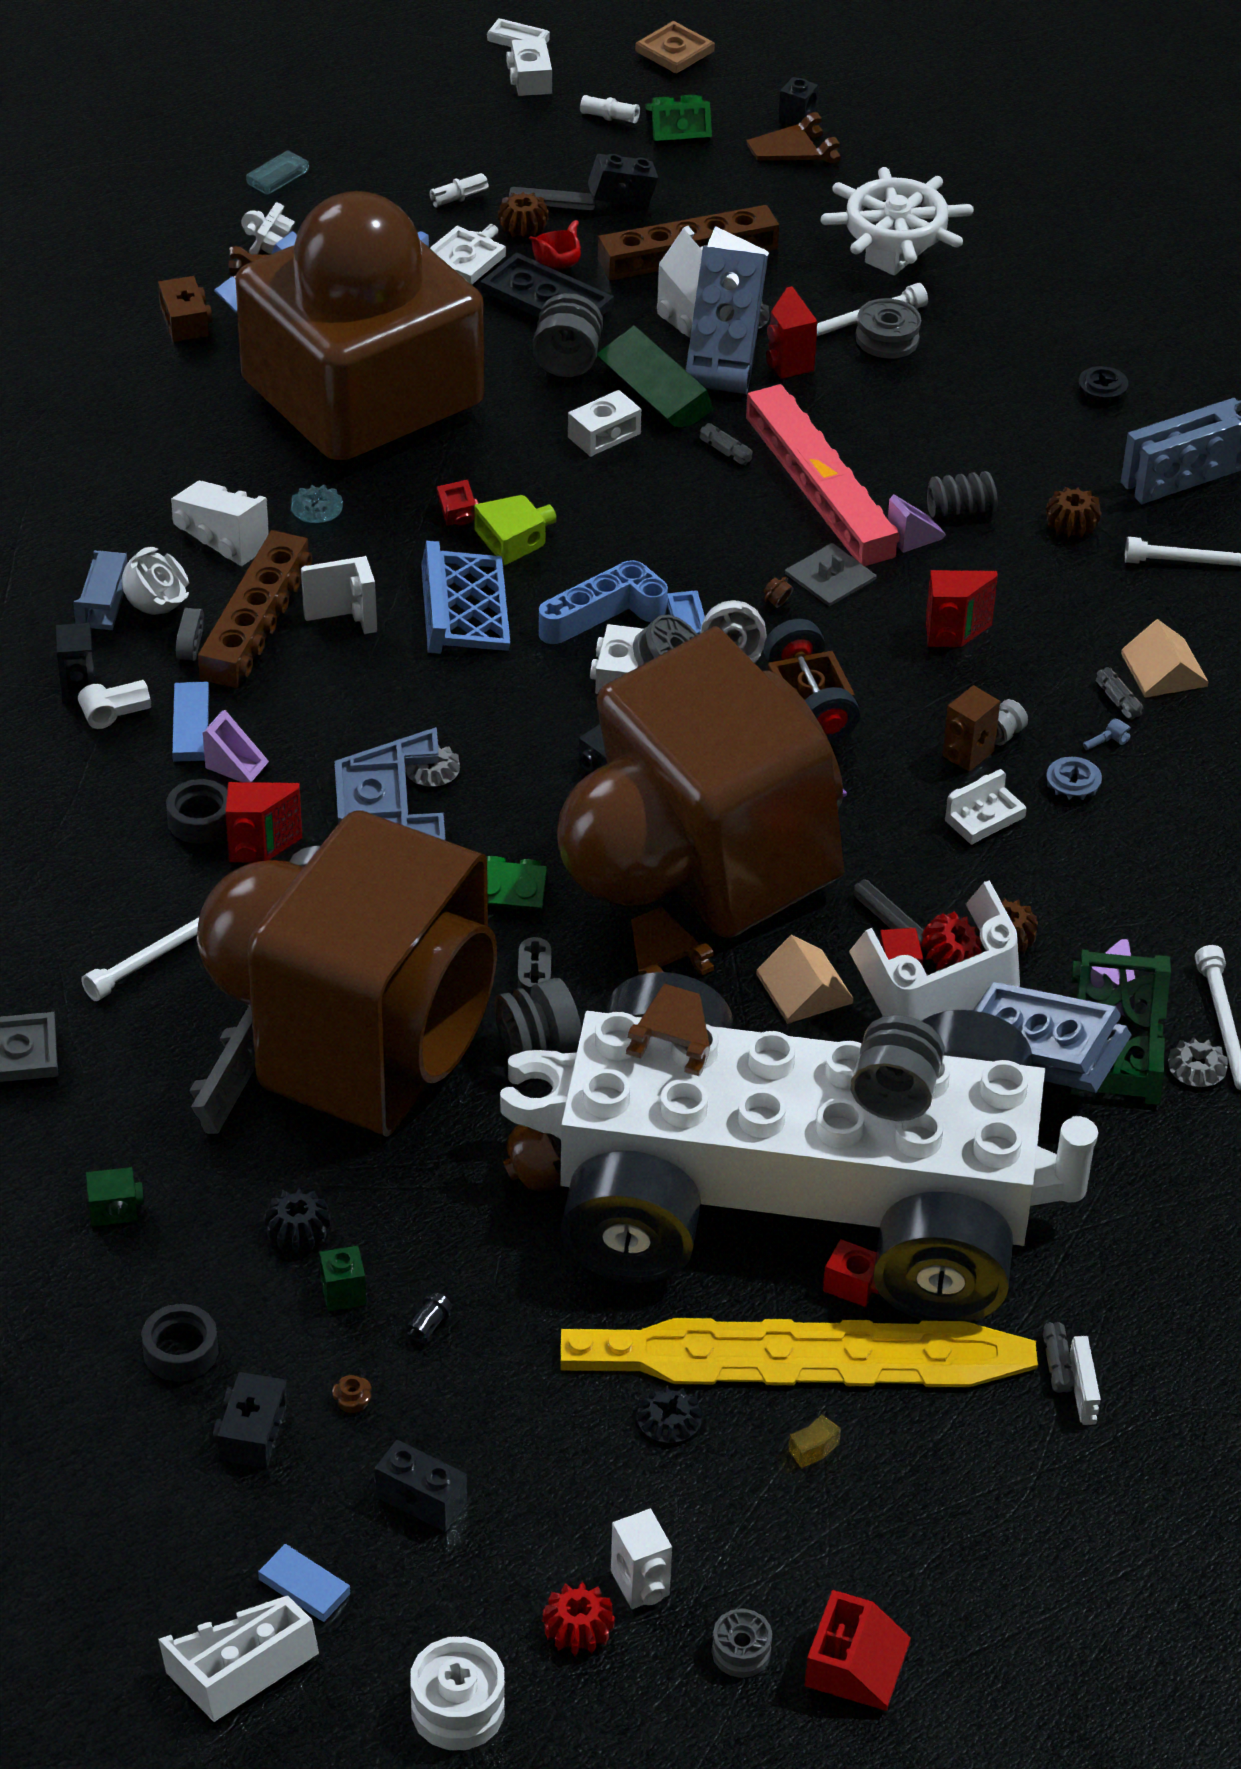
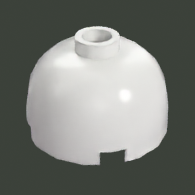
M155 547L143 548L134 555L126 564L121 580L122 588L128 601L138 610L150 615L170 612L186 599L189 593H186L185 589L189 581L183 567L170 554L167 553L163 557L159 553H155L158 550Z
M736 600L721 602L710 609L703 619L700 634L717 626L753 662H756L761 656L764 642L767 638L765 622L758 611L749 604Z

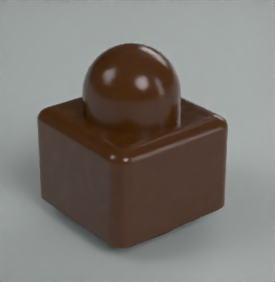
M351 191L334 195L318 204L307 215L299 228L293 246L250 262L241 267L237 272L235 284L241 375L326 457L335 460L354 458L472 407L483 399V297L474 286L419 239L411 219L391 200L365 191Z
M714 626L609 682L599 690L597 709L607 764L583 778L570 792L560 812L557 828L558 848L562 861L570 876L584 891L601 901L620 906H639L653 903L677 891L716 935L725 939H731L844 876L838 808L843 801V783L835 754L827 736L799 693L778 674L771 671H762L722 629Z
M357 810L347 814L340 821L305 867L278 860L249 863L225 876L213 888L206 898L198 921L197 943L199 954L207 973L214 983L233 999L251 1007L256 1077L263 1089L382 1136L388 1137L394 1133L427 1085L444 1079L459 1063L477 1032L489 1001L496 971L497 943L494 932L488 927L487 857L484 854L368 812Z

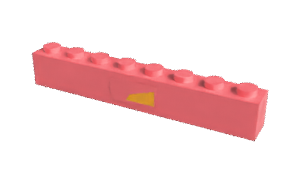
M781 384L747 393L746 419L853 558L863 566L895 558L897 543L900 539L897 527L888 521L882 508L874 503L867 489L861 486L855 479L852 470L849 467L847 468L840 460L837 451L829 446L823 433L818 431L811 423L808 414L803 413L796 404L793 395H789Z

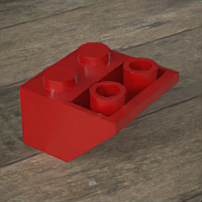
M832 1590L807 1657L805 1687L887 1711L910 1645L911 1637L873 1601Z

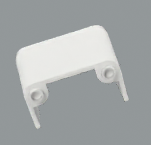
M990 880L984 882L966 903L980 930V939L986 952L927 975L921 963L912 956L900 955L888 960L872 928L866 930L849 952L883 1017L902 1015L922 1021L940 1012L974 1010L993 982L1020 987L1017 932Z

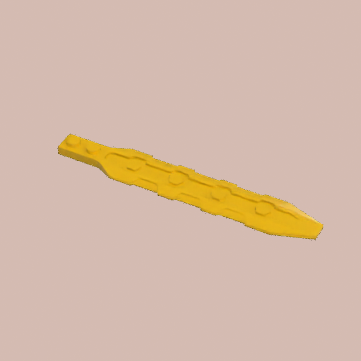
M672 1318L641 1330L561 1329V1370L641 1371L672 1384L714 1385L717 1381L764 1382L766 1385H795L796 1382L844 1383L846 1386H874L876 1383L923 1384L925 1387H972L1035 1370L1038 1366L1036 1341L966 1321H921L919 1324L873 1323L870 1320H843L841 1323L794 1322L792 1319H764L762 1322H716L713 1318Z

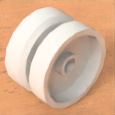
M447 1637L431 1643L418 1654L411 1668V1713L418 1733L429 1743L447 1750H469L485 1744L498 1732L504 1719V1667L497 1653L484 1642L469 1637Z

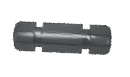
M707 423L705 427L700 429V439L727 457L733 458L738 464L746 465L752 460L753 451L749 447L741 444V442L713 424Z
M1111 668L1100 669L1097 672L1096 682L1105 690L1117 707L1121 709L1127 719L1139 718L1142 715L1143 705L1134 697L1133 693Z
M1049 1322L1044 1325L1043 1338L1044 1344L1047 1346L1045 1350L1049 1373L1052 1376V1389L1056 1393H1069L1073 1390L1075 1381L1073 1371L1070 1369L1072 1364L1068 1342L1065 1339L1067 1337L1065 1326L1060 1322L1054 1324Z

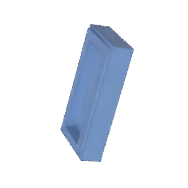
M698 591L668 593V615L680 618L699 635L705 615Z
M284 1544L258 1571L260 1581L284 1597L289 1596L298 1606L323 1622L350 1595V1585L287 1544Z

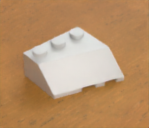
M686 226L659 263L657 314L690 338L703 246L699 247L692 239L695 233L689 226ZM730 275L727 276L724 281L725 289H735L738 284ZM726 305L720 311V318L724 322L731 320L734 316L732 305Z

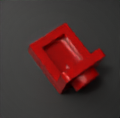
M468 480L437 486L436 493L447 526L453 524L466 525L475 520L474 505L479 503L473 497Z

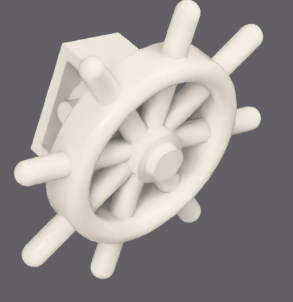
M882 167L878 171L879 179L865 183L857 189H853L840 182L835 183L832 187L833 192L848 199L847 211L825 213L821 216V223L823 225H847L850 233L857 239L850 247L853 254H859L866 249L865 263L896 275L906 265L914 263L918 255L939 240L956 248L962 246V237L947 231L948 217L970 216L973 214L974 209L970 204L947 205L943 196L937 191L943 185V179L940 176L933 177L925 184L912 179L892 178L889 169ZM865 207L871 209L870 211H862ZM933 218H934V220H933L932 222H930V223L927 222V221H925V220H923V219H933Z

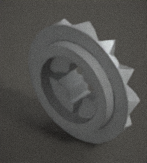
M438 745L439 763H435L431 769H429L428 764L405 765V772L413 782L419 785L429 787L445 785L454 780L460 771L458 754L452 753L450 747L441 749Z
M1194 1037L1189 1043L1180 1040L1177 1047L1170 1051L1168 1059L1169 1069L1179 1081L1195 1087L1212 1086L1220 1082L1227 1073L1228 1057L1223 1055L1222 1047H1212L1209 1039L1204 1043H1198ZM1192 1057L1197 1060L1205 1059V1064H1202L1200 1061L1193 1063Z

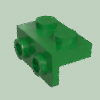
M486 856L488 906L543 911L546 881H548L547 866H541V862L531 859L520 860V864L507 863L506 859L502 857Z

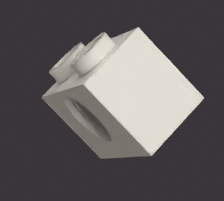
M545 38L511 40V52L506 54L507 68L510 69L511 85H516L518 96L552 94V67Z
M620 390L568 412V438L590 457L641 434V408Z
M607 624L605 636L599 637L597 641L596 657H599V659H593L591 664L590 679L596 680V694L604 685L639 667L634 657L633 642L635 636L643 629Z
M651 1508L612 1522L611 1572L631 1609L642 1605L656 1604L664 1597L669 1596L672 1546Z

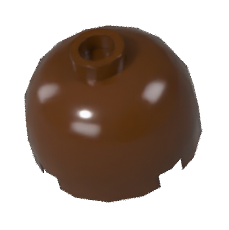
M520 1124L516 1126L509 1135L506 1144L509 1158L503 1161L511 1180L520 1179L526 1188L536 1192H549L563 1187L561 1186V1152L553 1136Z

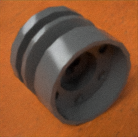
M564 293L553 296L546 301L539 313L537 329L532 343L533 356L538 365L545 371L560 377H574L589 370L596 359L598 342L603 328V317L598 307L589 299L578 294Z
M553 978L533 984L531 997L524 989H516L512 995L510 993H503L496 996V1022L508 1057L529 1050L557 1051L562 1054L577 1052L582 1032L581 1023L572 995L560 978Z
M902 1015L884 1016L873 1021L865 1031L860 1055L856 1061L851 1078L850 1090L855 1101L867 1112L883 1119L906 1121L924 1115L931 1106L936 1088V1080L944 1059L945 1046L941 1036L930 1025L912 1017Z

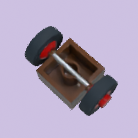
M805 619L786 621L775 627L764 642V655L768 662V671L781 676L799 693L817 718L829 743L839 741L850 734L858 724L860 711L855 700V694L833 651L824 652L825 642L819 628L813 622Z

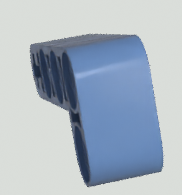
M634 560L623 562L543 602L539 607V637L545 643L559 644L627 609H630L642 620L653 622L658 616L667 614V584L643 563Z

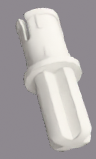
M482 173L462 180L456 178L453 180V183L431 189L430 198L431 201L436 200L433 202L436 208L456 200L462 202L467 196L487 190L489 187L488 181Z

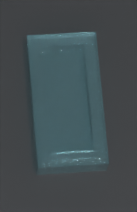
M287 150L246 175L247 184L268 195L308 171L309 163L307 160Z

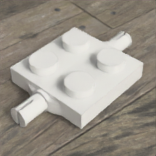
M489 224L482 232L469 231L456 226L430 248L471 285L506 256V246L492 240L499 232L498 228L493 224Z

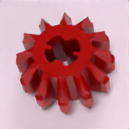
M955 911L947 915L944 913L937 915L924 928L921 934L923 940L920 947L928 952L925 960H933L936 970L981 954L982 950L980 947L982 942L980 937L975 934L978 927H971L968 924V916L959 919Z
M583 1581L578 1586V1589H572L565 1583L562 1588V1594L551 1592L548 1605L543 1609V1622H545L547 1640H555V1646H557L558 1651L568 1646L571 1647L574 1657L579 1652V1648H585L593 1654L596 1644L606 1645L609 1639V1632H612L614 1628L615 1617L613 1616L610 1598L602 1597L599 1586L590 1591L586 1590Z

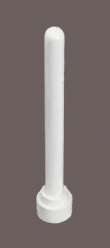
M921 283L907 286L902 295L892 298L904 301L916 309L928 304L927 292ZM860 309L818 323L817 336L858 323L857 315Z
M1127 537L1125 563L1139 564V561L1153 558L1241 566V553L1148 545L1146 541H1142L1138 537Z
M199 917L109 970L104 968L101 970L94 969L82 976V985L88 996L94 1001L101 1000L111 993V989L115 987V982L196 936Z
M1208 945L1200 948L1195 953V961L1198 971L1208 979L1234 1084L1238 1090H1241V1048L1222 978L1226 961L1222 948L1216 945Z

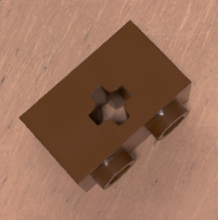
M189 276L158 281L160 307L172 341L176 342L209 336L208 324L213 323L210 305H206L204 288L198 287L195 277Z
M973 685L950 703L947 708L942 756L970 772L995 751L1000 700Z

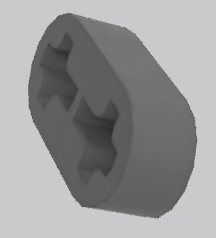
M184 609L176 641L177 660L195 661L203 632V609Z
M538 937L528 938L519 946L518 989H524L530 997L532 985L536 984L531 983V976H538V983L551 979V946L546 940ZM539 954L538 961H531V955Z

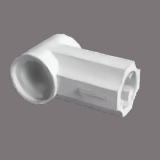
M144 680L108 689L101 684H91L83 688L78 694L79 704L89 725L96 729L110 726L114 723L117 716L151 708V699Z

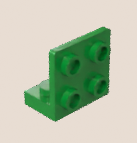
M680 96L681 101L674 102V98L655 97L652 98L653 103L645 104L646 110L652 111L654 141L712 137L710 102L702 100V96Z

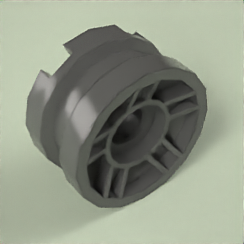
M743 1608L730 1610L721 1615L715 1623L712 1645L714 1662L721 1671L730 1676L745 1678L752 1677L764 1670L770 1660L773 1635L771 1626L765 1617L753 1610Z

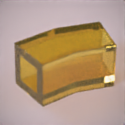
M821 1415L810 1426L790 1434L789 1451L801 1468L823 1459L840 1444L841 1428Z

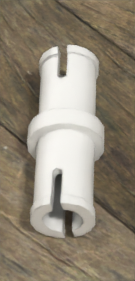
M584 95L580 104L582 114L602 116L607 121L618 119L636 123L640 115L639 105L617 102L615 98L611 97L606 100Z

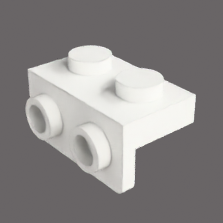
M1001 769L989 775H984L979 780L961 789H956L947 797L945 821L971 845L1026 816L1027 807L1005 788L1006 773Z

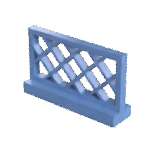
M426 541L421 569L428 653L441 654L443 645L509 651L510 635L502 556L440 551L439 542ZM445 563L457 564L461 569L455 572ZM478 567H494V571L487 575ZM470 573L478 581L472 584L463 577ZM455 583L463 590L456 593L448 586ZM488 586L496 593L489 596L480 589ZM472 595L481 602L474 606L465 598ZM456 604L465 612L458 615L450 607ZM489 607L498 615L491 618L482 611ZM474 617L483 624L476 628L467 620ZM458 626L467 634H451L450 630ZM491 629L501 638L488 637L484 633Z

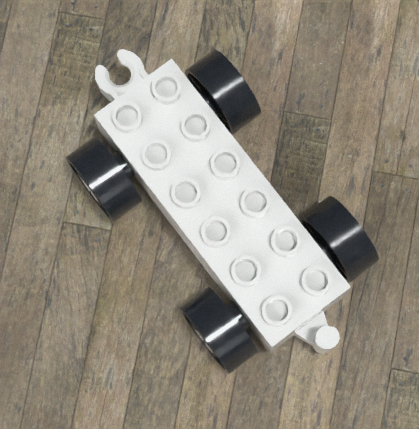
M667 972L646 973L632 977L621 983L613 991L608 1001L606 1013L586 1011L577 1053L562 1054L557 1051L529 1050L509 1057L508 1080L511 1083L518 1085L528 1079H542L549 1082L553 1087L550 1094L542 1098H529L522 1095L514 1087H506L500 1092V1111L502 1115L513 1123L530 1127L542 1133H549L561 1139V1186L569 1187L561 1223V1239L570 1256L591 1272L612 1280L630 1283L654 1282L675 1275L687 1265L692 1256L701 1204L880 1227L874 1266V1282L878 1292L895 1309L923 1321L971 1322L991 1314L1001 1306L1009 1288L1013 1245L1024 1246L1030 1206L1056 1201L1077 1202L1085 1197L1093 1149L1098 1137L1097 1127L1092 1121L1081 1116H1072L1071 1119L1066 1120L1062 1124L1057 1154L1037 1146L1045 1068L1032 1067V1051L1027 1039L1016 1027L997 1016L974 1010H950L931 1015L922 1020V1022L930 1025L941 1036L945 1046L944 1059L936 1080V1088L931 1106L924 1115L913 1120L893 1121L879 1118L867 1112L855 1101L850 1090L851 1078L856 1061L860 1055L861 1043L793 1037L776 1031L761 1033L732 1029L733 1017L731 1010L720 994L697 979ZM664 983L698 993L701 996L710 1051L700 1076L684 1072L690 1058L686 1056L688 1047L663 1039L650 1037L646 1051L641 1059L626 1054V1049L632 1040L628 1038L631 1026L633 1024L638 1025Z

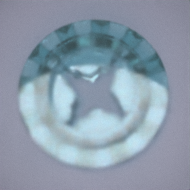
M311 484L309 489L299 488L298 494L292 495V512L297 518L305 522L323 523L336 518L343 508L342 496L337 494L336 489L327 490L325 484L320 488L314 487ZM319 501L317 504L314 505V507H312V503Z

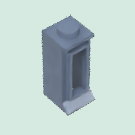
M94 550V559L92 560L81 597L73 602L75 624L90 623L91 628L113 630L124 596L121 580L127 564V553Z

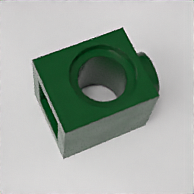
M132 1167L86 1172L91 1226L138 1221L136 1206L144 1205L142 1182L134 1183Z
M352 1246L319 1252L321 1284L328 1312L367 1305L365 1272L359 1247Z

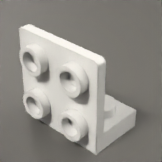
M366 556L301 568L303 611L306 621L353 614L354 621H360L364 634L377 632L375 580Z

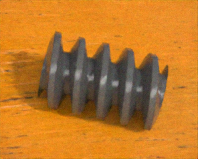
M987 471L981 472L979 477L974 472L969 473L967 479L963 474H958L955 479L950 475H946L942 481L937 476L932 477L929 481L927 504L932 518L935 517L936 508H940L943 516H947L949 507L953 508L955 515H959L961 505L965 506L968 514L972 513L974 504H977L980 513L985 512L986 503L990 504L992 511L997 510L998 497L996 486L991 474Z

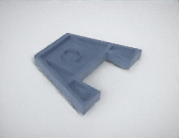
M437 727L336 760L335 777L338 824L347 814L361 810L445 840L443 813L408 815L405 765L439 763Z

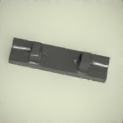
M250 1006L237 1027L226 1028L223 1031L220 1041H222L225 1049L208 1078L196 1080L190 1089V1093L195 1099L191 1107L195 1115L200 1119L201 1126L207 1134H218L256 1068L252 1011Z

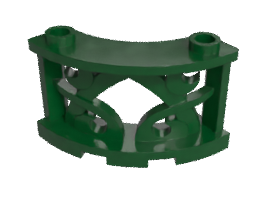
M1081 949L1080 961H1073L1071 983H1078L1076 999L1085 1000L1087 997L1092 1002L1116 1006L1121 1002L1123 1013L1128 1021L1140 1029L1148 1030L1147 1036H1138L1127 1041L1112 1066L1114 1068L1113 1072L1107 1074L1097 1092L1145 1097V1104L1160 1105L1164 1077L1165 1038H1163L1164 1024H1158L1159 1019L1166 1020L1171 976L1170 956L1155 955V958L1096 953ZM1092 967L1117 969L1119 986L1113 989L1111 978L1103 973L1104 985L1101 988L1094 987L1091 982ZM1126 970L1153 972V974L1141 976L1127 982ZM1135 996L1134 1006L1139 1002L1145 1003L1147 1006L1146 1012L1143 1014L1135 1013L1129 998ZM1132 1049H1138L1143 1053V1058L1136 1059L1131 1055L1129 1062L1124 1060L1127 1053ZM1070 1087V1095L1078 1096V1090H1087Z

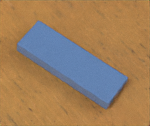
M174 683L173 761H205L203 732L209 725V683Z

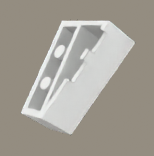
M199 480L171 498L173 524L240 566L256 557L269 534L266 497L250 498L243 491H238L235 494L227 492L224 486Z
M289 1596L237 1612V1619L212 1627L211 1622L198 1625L199 1632L173 1640L172 1635L158 1639L166 1673L213 1722L319 1654L312 1619Z

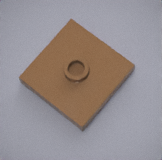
M672 21L636 42L635 52L677 74L714 52L715 43Z

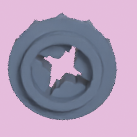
M1064 757L1054 761L1048 767L1046 775L1048 787L1053 788L1056 795H1067L1068 800L1072 796H1077L1081 800H1084L1086 795L1095 796L1097 789L1101 787L1102 781L1099 768L1092 762L1079 757ZM1074 774H1077L1076 778H1078L1076 783L1070 782Z

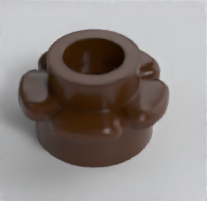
M783 577L781 580L773 578L766 585L763 593L766 594L765 602L767 604L771 603L778 608L787 601L793 592V587L787 583L788 578Z
M354 1375L344 1376L339 1380V1384L334 1385L332 1396L337 1400V1405L341 1410L348 1413H356L362 1411L370 1401L371 1393L369 1391L372 1389L371 1384L365 1378H359Z

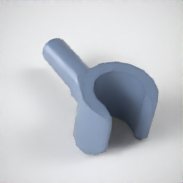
M1113 719L1108 724L1105 732L1084 742L1083 746L1085 750H1089L1110 739L1123 745L1130 739V734L1126 731L1130 730L1131 727L1119 719Z

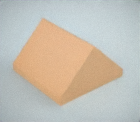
M1158 619L1122 649L1121 654L1145 698L1208 687V680L1185 639Z
M790 935L756 971V975L787 1024L853 1003L852 995L823 950L793 935Z

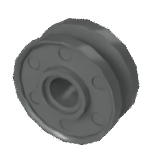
M892 298L872 300L861 306L857 315L858 326L855 338L858 346L863 351L872 356L894 359L908 356L916 350L919 344V330L922 320L920 313L914 306Z
M660 615L635 636L633 642L634 657L638 665L641 666L698 634L680 618L672 615Z

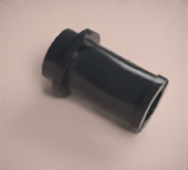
M440 1293L426 1296L422 1302L423 1307L406 1326V1331L409 1332L408 1335L418 1343H426L440 1322L447 1320L451 1315L450 1309L452 1304L447 1297Z

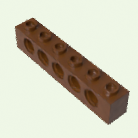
M762 205L598 236V261L607 278L611 281L659 272V263L686 226H689L695 233L692 239L699 247L707 246L713 229L716 226L757 247L770 251L778 249L779 223L768 205Z
M273 530L270 531L198 653L200 680L238 688L244 676H249L253 660L256 655H261L265 639L268 634H273L280 613H285L292 592H297L299 588L301 568L312 564V553L308 550V538Z

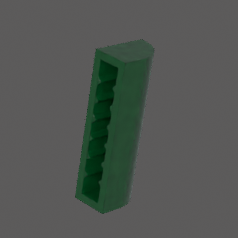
M635 326L623 333L596 355L599 360L675 427L690 426L714 410L707 389Z

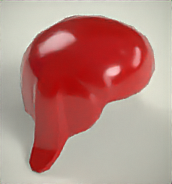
M578 220L573 221L567 230L547 232L536 238L529 237L533 243L532 247L536 261L556 271L573 267L581 257V246L577 238Z

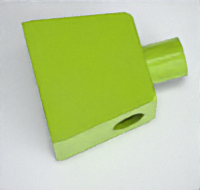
M523 495L474 505L475 531L495 556H502L503 566L542 547L545 544V526L556 523V514L551 505L536 509L528 498Z

